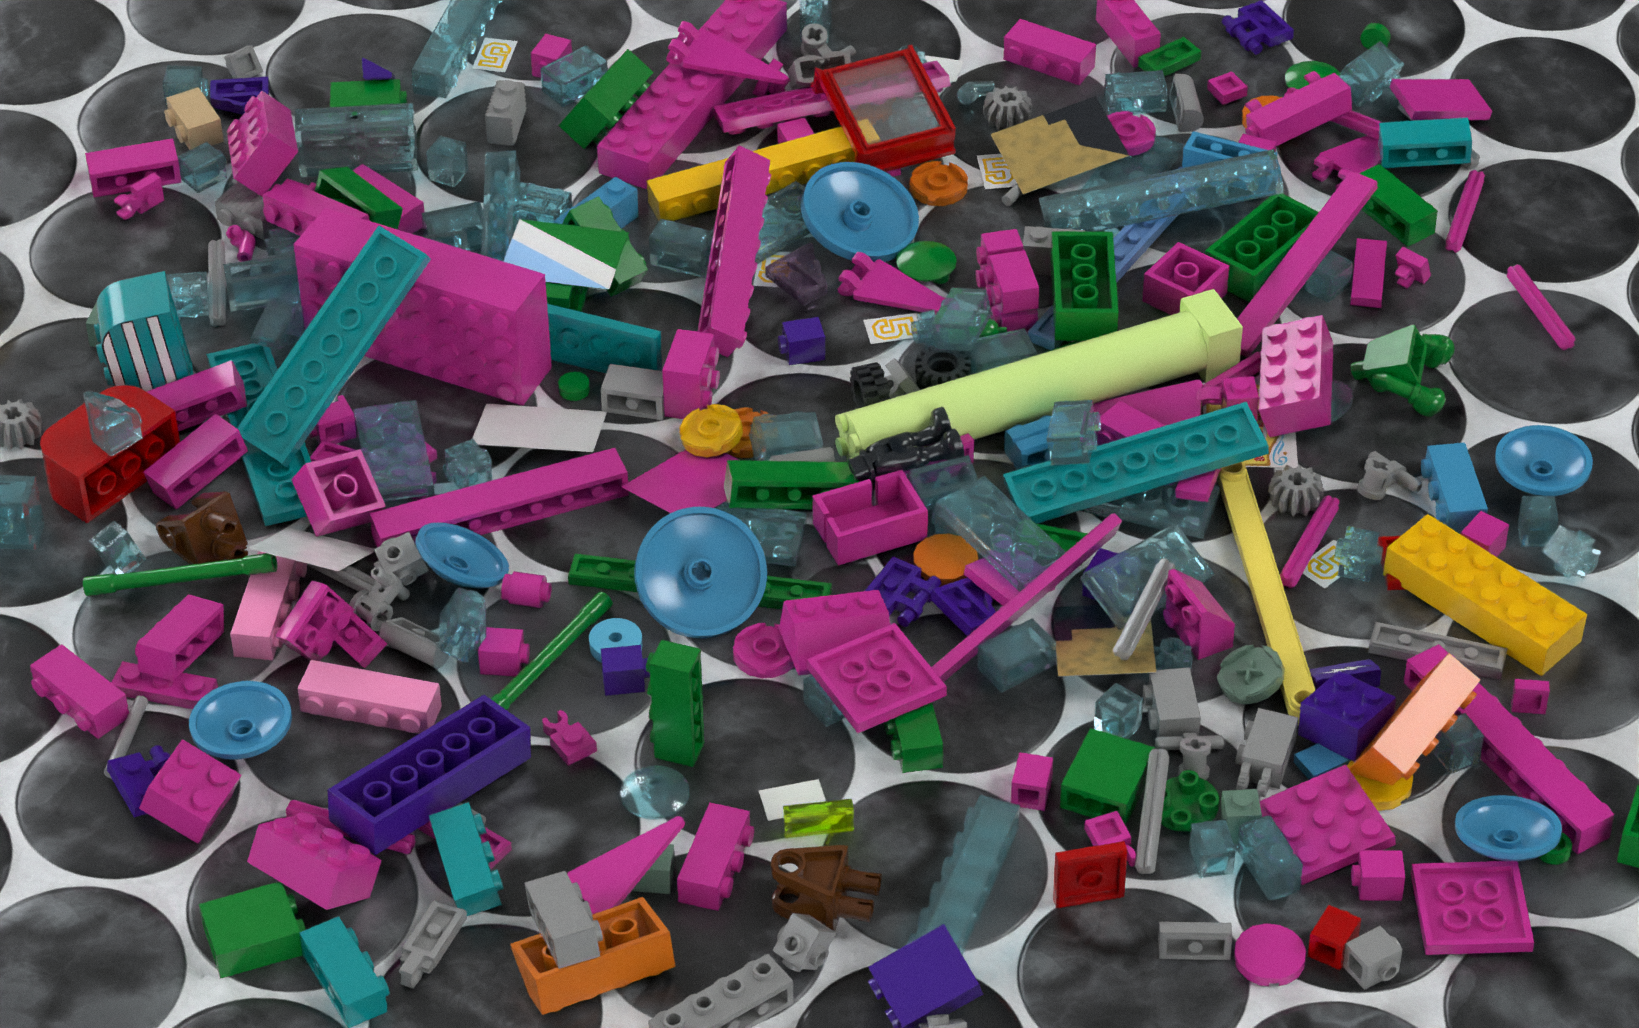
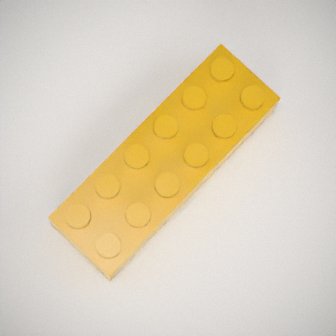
M1429 514L1424 516L1387 547L1383 570L1384 576H1386V573H1389L1402 582L1401 587L1493 646L1508 648L1507 655L1540 676H1543L1582 641L1587 618L1585 612Z

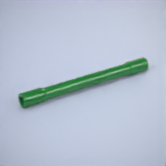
M264 553L248 555L238 559L131 573L87 576L83 578V590L86 596L115 593L119 590L243 574L271 573L277 571L278 562L275 555Z
M598 592L581 608L579 614L491 700L505 710H508L510 705L590 625L596 623L612 607L613 602L611 598L604 592Z

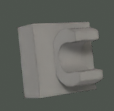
M247 45L224 57L227 69L233 79L251 78L263 72L253 45Z
M895 358L885 365L891 374L886 376L888 381L887 387L891 389L889 393L891 399L902 396L904 391L908 394L920 390L911 375Z

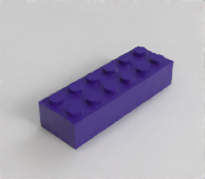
M482 695L327 790L329 821L359 844L368 848L371 853L377 855L430 821L429 815L452 808L530 759V727L486 695Z

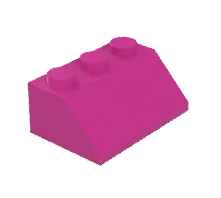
M879 590L786 600L783 604L779 631L796 671L801 676L811 674L807 669V659L890 625L889 612Z

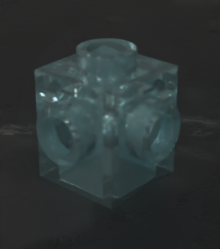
M474 439L445 449L446 464H443L445 476L449 482L453 481L459 489L492 481L490 455L485 448L481 449Z
M1560 525L1542 550V553L1556 562L1553 568L1564 576L1570 578L1574 574L1584 579L1587 574H1590L1596 568L1602 551L1593 546L1596 540L1579 529L1575 533Z
M1347 526L1345 538H1338L1334 557L1340 558L1337 576L1370 582L1374 565L1380 566L1384 547L1378 546L1380 532Z

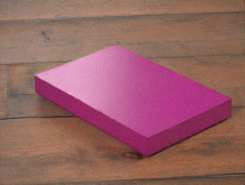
M1392 79L1389 87L1412 120L1452 118L1489 120L1492 114V110L1469 79Z

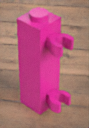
M1312 71L1304 75V79L1308 81L1309 85L1262 107L1257 99L1245 103L1246 108L1251 112L1246 115L1247 128L1245 133L1277 142L1276 146L1351 111V87L1336 73L1321 79L1317 72Z

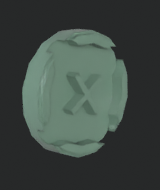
M1245 645L1227 655L1220 664L1221 670L1219 674L1217 673V681L1224 696L1232 702L1252 704L1265 700L1274 694L1282 684L1285 668L1276 651L1262 645L1263 648Z

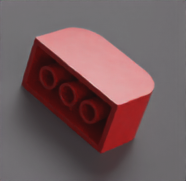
M121 385L103 390L61 418L43 433L40 440L49 492L52 499L85 523H89L146 483L147 479L143 472L180 443L175 410L139 387Z

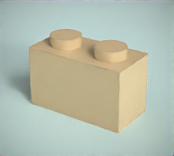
M199 87L166 97L168 110L164 111L166 121L170 127L174 126L180 143L185 142L191 152L224 142L221 119Z

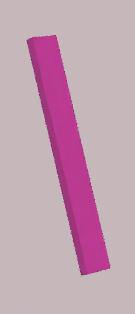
M1350 171L1237 318L1243 326L1241 355L1245 357L1251 355L1262 340L1263 328L1272 326L1376 191L1378 188L1376 180Z
M1111 513L931 668L939 678L945 682L1114 537L1122 520L1115 513Z

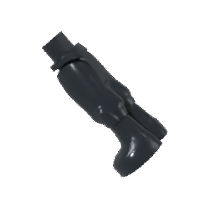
M941 406L931 411L928 427L918 432H903L883 438L869 445L866 450H859V455L847 459V463L855 480L867 476L872 480L877 476L898 470L905 472L922 468L928 465L929 462L955 460L964 457V448L958 431L955 428H951L948 414L944 407Z

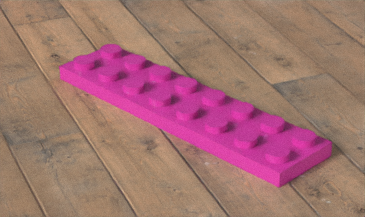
M937 60L922 63L937 93L943 91L944 87L951 86L949 74ZM911 70L840 88L851 111L859 108L858 105L870 103V105H881L886 103L887 99L896 97L898 99H910L915 96V93L922 92ZM811 86L713 106L715 119L723 132H728L729 134H740L746 131L745 128L755 126L759 129L769 128L775 122L784 120L788 122L808 115L823 117L829 115L830 111H833L825 93L814 94Z

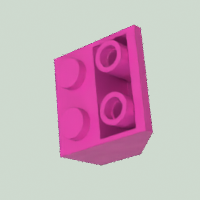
M1176 569L1169 570L1168 582L1165 587L1166 609L1163 611V616L1166 624L1173 628L1180 636L1183 646L1186 649H1190L1198 660L1232 648L1235 623L1203 583Z
M311 581L275 637L288 648L308 660L321 661L331 650L332 643L341 629L345 628L349 623L351 614L355 609L327 585Z

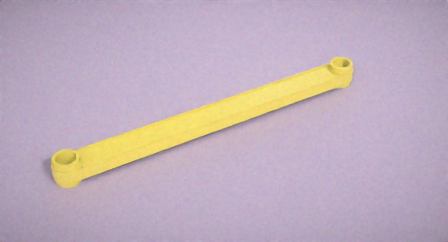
M1240 462L1221 468L1217 481L1267 646L1278 653L1285 668L1284 680L1280 685L1287 712L1291 716L1298 717L1299 725L1301 702L1315 691V687L1245 463Z

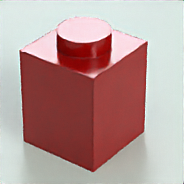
M1328 905L1310 933L1308 957L1341 970L1345 945L1347 942L1359 937L1361 918L1352 915L1348 911Z

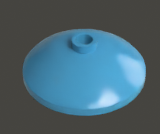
M1546 425L1524 426L1509 432L1500 440L1495 453V464L1501 476L1515 488L1537 496H1558L1575 491L1589 479L1593 465L1591 452L1581 439L1566 430Z
M430 523L424 525L416 536V547L424 562L441 578L455 585L470 588H489L501 584L504 575L509 572V564L503 553L489 540L464 527L449 523Z
M240 681L220 686L202 697L190 714L189 729L194 743L205 753L223 759H246L268 751L284 738L291 725L292 712L287 697L274 686L257 681Z
M1495 795L1472 800L1460 808L1455 818V831L1464 844L1478 854L1501 861H1525L1538 858L1554 849L1559 843L1562 834L1561 821L1552 810L1536 801L1517 796Z

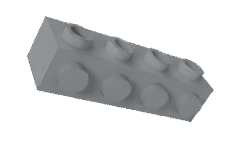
M766 954L757 960L748 962L743 968L729 976L719 978L713 985L697 994L689 995L684 1001L672 1008L657 1013L648 1021L649 1028H752L794 1004L793 980L769 954Z

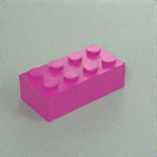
M261 91L257 97L253 96L245 105V113L239 120L235 119L227 129L233 178L263 197L262 194L271 188L298 153L291 110Z
M1323 315L1306 317L1283 324H1274L1262 330L1258 410L1269 437L1331 425L1333 340Z

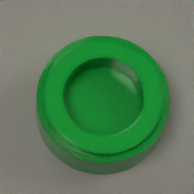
M1379 23L1368 24L1360 37L1362 45L1373 52L1385 50L1391 39L1389 30Z
M568 372L562 375L558 380L560 396L570 401L585 398L590 392L589 378L580 372Z
M1562 832L1557 846L1540 856L1539 859L1552 865L1565 863L1571 856V839Z

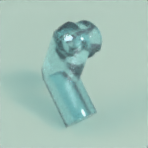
M994 81L967 82L958 90L957 99L962 104H971L978 97L986 96V93L993 92L995 83Z

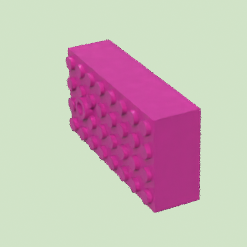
M324 208L294 243L305 330L379 225L427 254L431 260L364 355L365 357L522 406L552 368L546 280L543 273L328 208Z

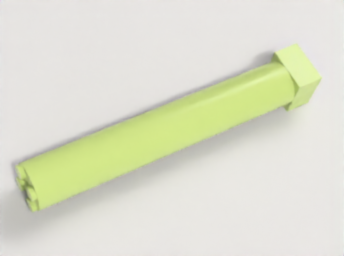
M1214 289L1181 298L1180 313L835 416V422L840 437L835 439L836 448L840 456H846L849 459L858 456L859 450H866L869 445L883 438L903 432L921 431L929 426L931 411L941 406L944 407L948 414L951 428H955L960 436L968 433L975 440L1011 429L1015 425H1024L1037 421L1046 415L1052 416L1196 372L1207 383L1240 362L1243 326Z

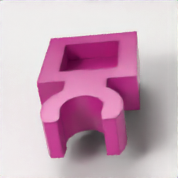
M153 172L131 185L130 194H121L114 200L116 204L122 207V209L117 211V215L124 220L132 217L136 211L142 214L164 201L161 177Z
M557 711L559 723H551L546 717L542 719L543 731L546 735L550 736L551 747L568 766L597 752V742L579 722L569 725L568 716L564 711Z
M1118 811L1085 821V831L1093 846L1125 841L1128 850L1127 861L1131 867L1135 866L1136 853L1129 846L1131 845V835Z

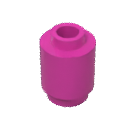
M514 571L513 574L504 575L501 598L502 600H508L509 604L542 608L544 602L548 603L550 600L552 585L547 583V578L544 575Z

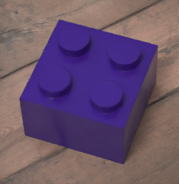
M1338 671L1301 702L1298 735L1355 762L1395 713L1396 697L1349 674Z

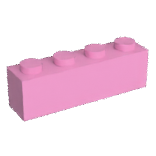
M276 556L278 562L276 572L250 575L230 633L234 657L262 660L274 659L277 647L281 648L283 645L275 635L292 611V601H297L300 590L299 580L300 577H305L307 563Z
M315 660L310 661L297 688L301 712L365 723L377 727L397 729L409 733L420 734L433 726L442 707L439 683Z

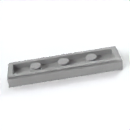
M1375 622L1368 653L1407 661V659L1439 644L1474 675L1501 680L1508 648Z

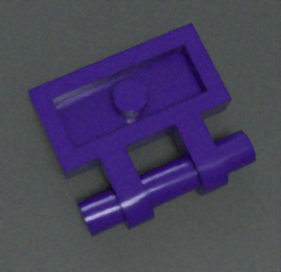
M1262 0L1239 8L1237 18L1233 19L1230 15H1226L1221 21L1226 27V32L1231 37H1237L1240 40V45L1245 50L1252 51L1255 55L1259 54L1263 49V46L1260 44L1261 42H1264L1268 47H1273L1293 39L1294 29Z
M892 557L865 591L879 590L889 612V617L894 610L901 612L897 621L900 625L907 627L911 621H916L923 612V606L931 602L932 589L938 588L941 585V581L936 576H931L927 581L920 579V567ZM909 592L916 594L913 599L906 597Z
M159 745L150 749L149 754L152 760L145 761L140 752L108 760L107 771L133 817L147 814L139 809L148 786L155 778L154 776L158 774L171 756L169 753L164 752Z

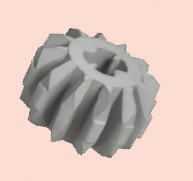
M1005 85L1003 89L994 88L993 92L986 93L983 115L984 119L988 121V126H996L997 130L1000 131L1030 119L1032 103L1031 98L1027 96V91H1018L1017 86L1011 89Z
M19 399L17 402L11 403L8 400L7 404L0 405V447L6 446L8 451L13 447H19L22 450L23 445H34V439L41 437V415L38 409H35L32 402L23 403L22 399Z
M1299 464L1297 468L1286 465L1284 470H1276L1269 483L1268 492L1270 493L1272 506L1279 507L1280 514L1291 512L1294 517L1296 513L1307 516L1309 511H1316L1321 499H1323L1324 488L1321 475L1314 474L1312 467L1302 469Z

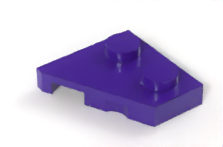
M268 77L210 80L211 106L243 115L245 113V105L251 97H257L261 91L269 95Z
M968 577L932 589L930 600L966 636H969L996 613L995 608L992 607V597Z

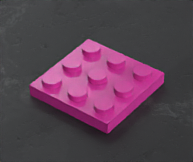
M895 623L807 659V669L857 733L947 696V686Z
M1346 764L1259 801L1262 813L1261 824L1301 885L1357 862L1360 850H1385L1396 845L1395 835Z
M1518 861L1412 864L1411 878L1425 955L1533 952L1534 939Z

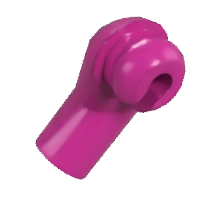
M239 225L230 226L226 231V236L230 239V243L239 249L237 254L238 261L245 264L251 262L256 245L255 237L247 230L241 229Z

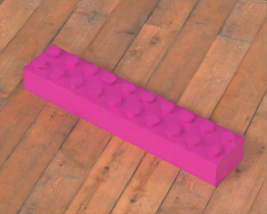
M725 0L701 28L712 32L748 54L762 60L787 30V2L780 0ZM669 63L597 145L599 174L611 178L617 177L626 183L647 189V180L663 176L714 116L713 106L724 104L745 78L684 68L682 63Z

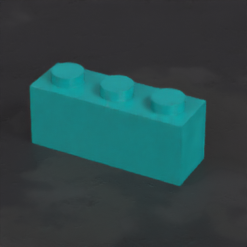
M1468 118L1379 123L1378 146L1382 167L1394 168L1471 163L1472 136Z
M468 802L429 815L457 908L466 910L467 916L502 905L498 891L503 890L504 886L498 869L491 871L489 863L495 861L489 841L483 843L481 835L487 833L481 814L474 815Z
M338 916L300 932L303 957L347 1028L354 1027L388 1012L386 996L390 995L388 985L382 975L377 977L374 973V965L368 952L360 951L359 942L352 927L346 928Z

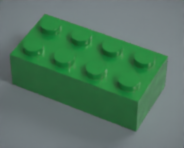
M1276 191L1206 249L1205 255L1229 265L1227 291L1250 303L1319 212Z
M1052 231L1050 262L1054 339L1086 341L1116 332L1119 312L1113 232Z

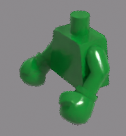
M1415 324L1371 340L1367 344L1365 359L1351 363V372L1355 380L1367 378L1375 391L1392 392L1408 399L1407 403L1412 404L1419 414L1432 417L1441 411L1446 398L1440 388H1428L1421 385L1424 364L1429 368H1437L1439 365L1447 364L1454 354V343L1445 335H1428L1423 333L1421 336Z

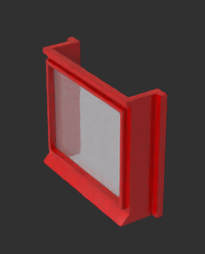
M908 45V49L825 70L815 67L814 82H811V88L814 94L825 93L855 153L854 162L867 164L888 172L956 153L954 147L956 127L912 45Z

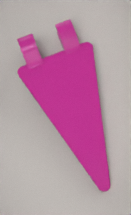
M686 21L681 22L678 28L680 33L677 39H672L668 46L670 51L666 61L671 64L682 63L684 68L778 84H786L788 76L704 28L697 30L691 23Z
M1366 135L1321 152L1314 160V164L1319 166V168L1312 173V177L1322 182L1335 169L1339 171L1338 177L1343 181L1350 171L1361 173L1380 164L1379 139ZM1342 181L1336 185V189L1339 187Z
M857 252L852 258V263L855 264L852 270H843L839 276V281L842 284L838 288V293L843 296L853 295V299L957 319L963 317L964 311L960 307L880 259L873 262L868 255L862 252Z
M1194 380L1091 404L1089 410L1093 414L1102 416L1121 400L1158 422L1170 425L1200 416L1202 403L1222 405L1223 391H1220V387L1215 386L1203 388L1200 380Z
M677 816L568 872L567 875L571 883H578L582 898L588 902L592 915L618 906L623 902L684 827L685 821L681 816Z

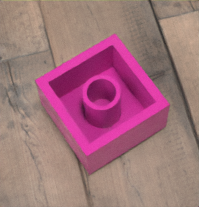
M1178 242L1144 273L1142 301L1173 315L1180 313L1181 298L1214 289L1222 299L1227 294L1229 265Z
M677 329L662 370L665 417L684 419L693 410L698 408L700 411L708 409L707 405L712 404V389L718 388L720 371L715 370L719 358V348L714 347V334Z
M361 449L305 463L291 479L316 537L370 523V513L383 510L386 507Z
M182 739L148 786L139 809L199 844L232 797L241 774Z

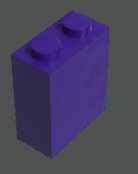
M945 924L868 966L873 978L867 982L876 998L879 1000L884 997L890 1006V1009L886 1010L885 1013L893 1028H919L918 1024L927 1023L928 1016L950 1014L983 995L978 981Z

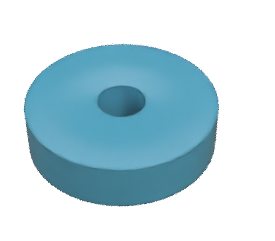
M606 619L596 624L590 631V653L599 662H601V648L641 645L642 650L641 630L635 623L627 619Z

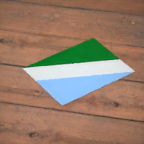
M519 219L504 262L545 274L546 282L609 290L629 232Z

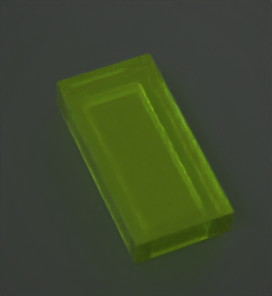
M852 799L783 806L785 838L854 831Z

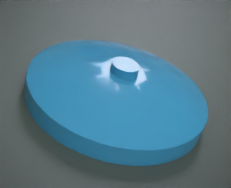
M840 162L821 168L810 178L801 198L802 218L812 236L829 251L851 261L857 252L865 253L873 262L878 259L884 262L895 259L901 250L912 243L918 230V210L908 190L890 174L867 164Z
M700 506L674 511L660 519L648 531L636 556L634 577L636 589L643 606L660 625L685 637L711 638L735 630L753 614L765 591L767 565L758 539L746 524L725 511Z

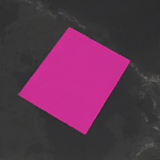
M685 449L621 487L669 513L689 507L715 508L727 501L724 490L727 460L739 459L727 453L712 457L695 456Z

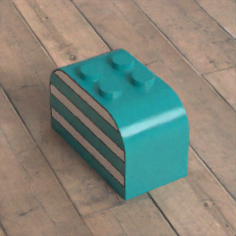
M165 271L114 282L100 293L97 300L99 323L94 324L97 341L101 342V344L96 345L99 361L107 365V367H104V374L108 386L129 385L139 387L147 392L194 374L192 360Z

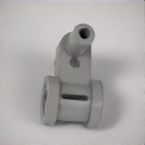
M809 24L802 30L801 54L803 56L816 55L822 57L832 52L826 44L827 31L822 25ZM851 45L840 50L849 53L850 58L856 54L855 48Z
M1376 451L1369 454L1364 466L1366 473L1357 485V491L1362 496L1372 500L1383 499L1386 494L1385 487L1398 482L1414 493L1419 492L1422 488V482L1407 473L1406 467L1395 460H1388Z
M376 566L371 570V577L377 581L370 591L364 589L357 592L349 605L355 609L353 612L359 618L367 621V625L372 630L380 631L382 622L392 618L393 608L390 604L393 599L397 597L404 601L408 599L410 592L402 585L401 579L394 573L386 572L381 567Z
M1195 732L1182 733V736L1155 738L1156 749L1180 750L1183 754V763L1179 765L1178 774L1185 770H1192L1204 780L1208 779L1210 768L1206 764L1207 755L1210 754L1211 749H1223L1224 737L1222 735L1197 736Z

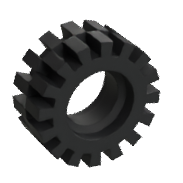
M939 344V348L931 345L929 346V351L923 349L921 350V355L918 354L916 357L915 383L920 390L971 375V360H969L968 353L964 354V350L961 348L955 351V345L950 344L949 348H944V344ZM945 370V371H949V372H947V373H939V372H936V371Z
M878 362L851 368V392L854 395L853 401L856 402V409L891 399L889 397L890 389L887 387L888 381L884 377L885 372L881 369V365Z

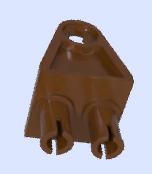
M227 491L203 493L191 501L197 508L196 511L190 514L168 515L156 523V531L162 542L189 565L248 556V551H245L248 542L231 495Z
M832 845L780 850L773 855L771 859L772 877L780 884L777 885V889L772 894V907L778 915L790 919L792 913L810 915L834 932L840 917L867 923L871 922L874 900L846 896L847 891L878 896L881 888L882 874L851 869V865H848V846ZM794 864L798 869L794 872H783L779 869V865ZM784 894H794L798 897V900L786 903L780 897Z

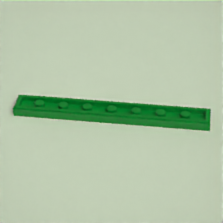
M575 554L568 574V584L637 592L634 577L635 560ZM767 576L765 591L757 607L783 609V604L786 600L829 596L832 593V583Z

